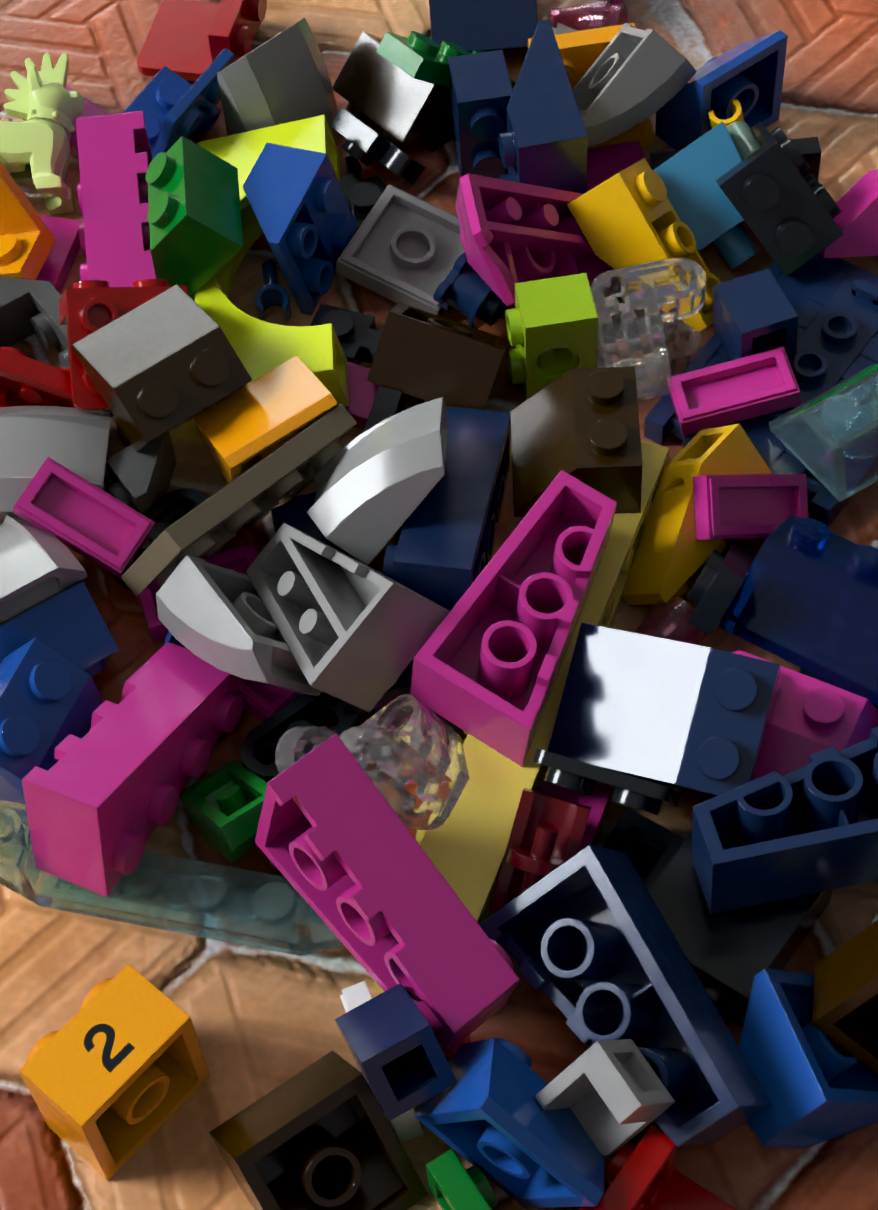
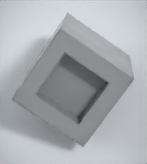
M632 1039L596 1041L535 1096L543 1110L570 1108L602 1155H612L618 1152L619 1149L675 1103Z

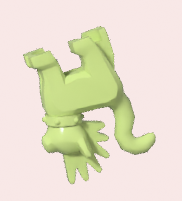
M45 53L42 59L41 71H38L30 58H26L27 79L16 71L10 73L14 84L19 90L5 89L4 93L10 102L5 103L3 106L8 116L26 121H0V161L15 182L33 180L37 192L43 195L50 215L72 213L75 210V200L71 188L66 186L64 179L70 161L71 147L69 141L72 133L75 131L73 122L78 116L83 114L85 103L79 91H69L66 89L69 70L67 54L62 53L54 68L50 54Z

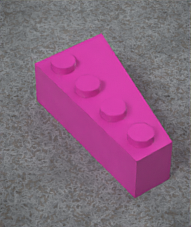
M143 110L76 118L80 184L77 185L80 211L84 223H79V238L83 257H86L87 260L86 264H80L81 281L103 280L109 282V287H133L132 283L135 281L156 279L150 251V228L147 221L149 210L148 183L145 179L149 164L153 160Z
M561 470L413 658L410 697L523 767L606 550L617 502Z
M167 642L124 683L122 698L119 704L105 700L92 713L90 730L83 738L69 734L55 747L54 759L59 761L48 771L35 766L22 778L35 868L108 897L124 874L130 875L136 870L142 859L145 843L157 826H165L171 820L178 805L179 795L191 778L198 779L204 773L211 757L212 748L222 734L231 733L238 724L243 710V698L238 696L237 676L215 668L184 647Z

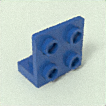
M224 48L193 85L164 65L122 112L143 110L153 158L160 152L166 153L181 136L191 140L197 132L205 136L212 129L222 112V109L217 106L221 101L217 72L230 65L235 54Z

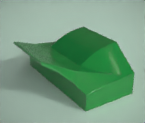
M235 760L228 762L185 788L179 795L188 816L210 846L232 864L242 858L256 844L255 837L267 782Z

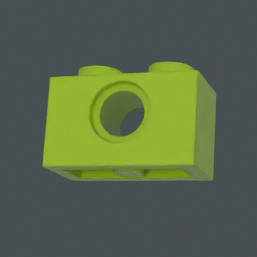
M587 273L515 283V308L507 309L505 316L510 345H516V348L507 349V365L511 384H522L526 401L571 369L597 368L598 315Z

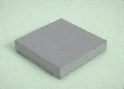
M388 184L338 258L335 273L395 303L401 302L440 316L444 308L433 299L435 290L450 273L458 257L465 252L460 239L461 230L458 217Z

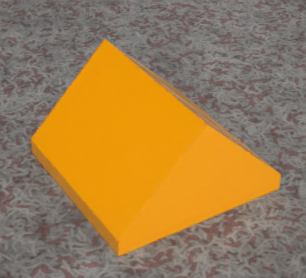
M296 355L192 419L227 484H229L335 409L338 403L331 392Z

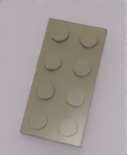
M343 404L337 406L167 527L121 576V579L137 597L155 583L161 588L186 554L197 558L205 555L207 559L215 555L237 536L236 532L246 524H249L250 527L254 526L270 514L271 509L278 507V501L290 493L293 497L315 480L314 476L344 448L340 440L357 424L355 419Z

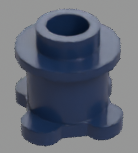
M466 252L458 257L452 270L445 280L439 284L433 296V299L445 310L450 311L452 308H455L468 317V324L473 329H478L485 323L489 326L494 325L508 307L470 266L467 261Z

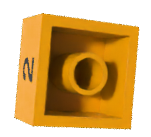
M129 964L112 979L107 978L96 984L83 1000L81 1010L59 1031H52L43 1036L31 1049L27 1063L19 1069L48 1127L107 1181L211 1076L191 1017Z

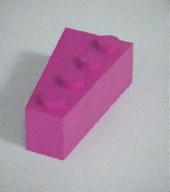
M337 733L268 781L255 837L256 845L384 992L399 983L403 985L430 1024L444 1055L507 1004L520 980L514 973V966L510 957L497 942L488 938Z

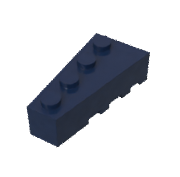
M446 406L449 424L445 474L395 533L398 545L388 544L386 548L383 575L449 611L453 609L492 559L495 523H499L511 462L510 412Z
M878 726L871 729L869 739L839 752L834 746L812 754L809 756L808 765L782 776L776 771L693 806L691 858L711 915L878 881Z
M588 845L479 924L488 938L501 944L520 965L517 970L537 991H543L568 1018L566 1024L584 1044L593 1045L596 1041L633 1040L675 1101L654 1121L677 1147L714 1144L772 1106L771 1101L626 852Z

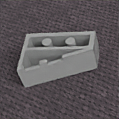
M286 523L282 524L246 571L309 685L368 712L374 708L387 690L396 683L401 673L450 612L342 551Z

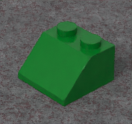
M181 136L166 153H158L149 164L145 177L148 183L149 204L147 221L150 228V251L156 279L167 280L169 286L176 284L178 286H187L188 296L191 298L244 246L238 169Z

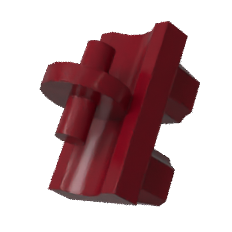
M527 788L523 789L490 905V912L495 913L580 851L592 807Z

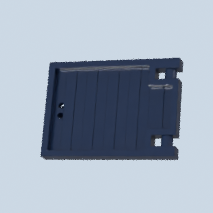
M818 253L787 277H785L775 262L769 267L798 315L797 353L789 362L801 392L802 405L728 425H741L773 474H806L808 504L811 505L809 520L828 529L878 462V370L801 413L793 416L790 415L862 373V370L878 363V275L840 258L824 259ZM716 332L681 374L732 360ZM668 390L645 417L644 437L660 445H663L668 437L673 435L683 440L684 448L697 434L683 437ZM814 474V475H816V476H818V477H820V478L826 480V482H825V483H822V482H820V481H818V480H816V479H813V478H811V477H812V475Z

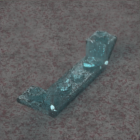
M0 800V884L41 907L298 956H305L343 945L285 877L144 851L136 870L130 875L124 874L109 896L106 897L36 869L26 804Z

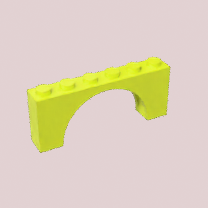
M325 115L197 142V145L238 169L244 247L191 299L220 326L250 375L251 382L297 355L331 392L338 406L343 404L344 407H348V361L332 323L316 326L273 324L246 314L231 301L232 285L237 269L247 251L264 233L242 186L266 143L326 153L340 182L339 152Z

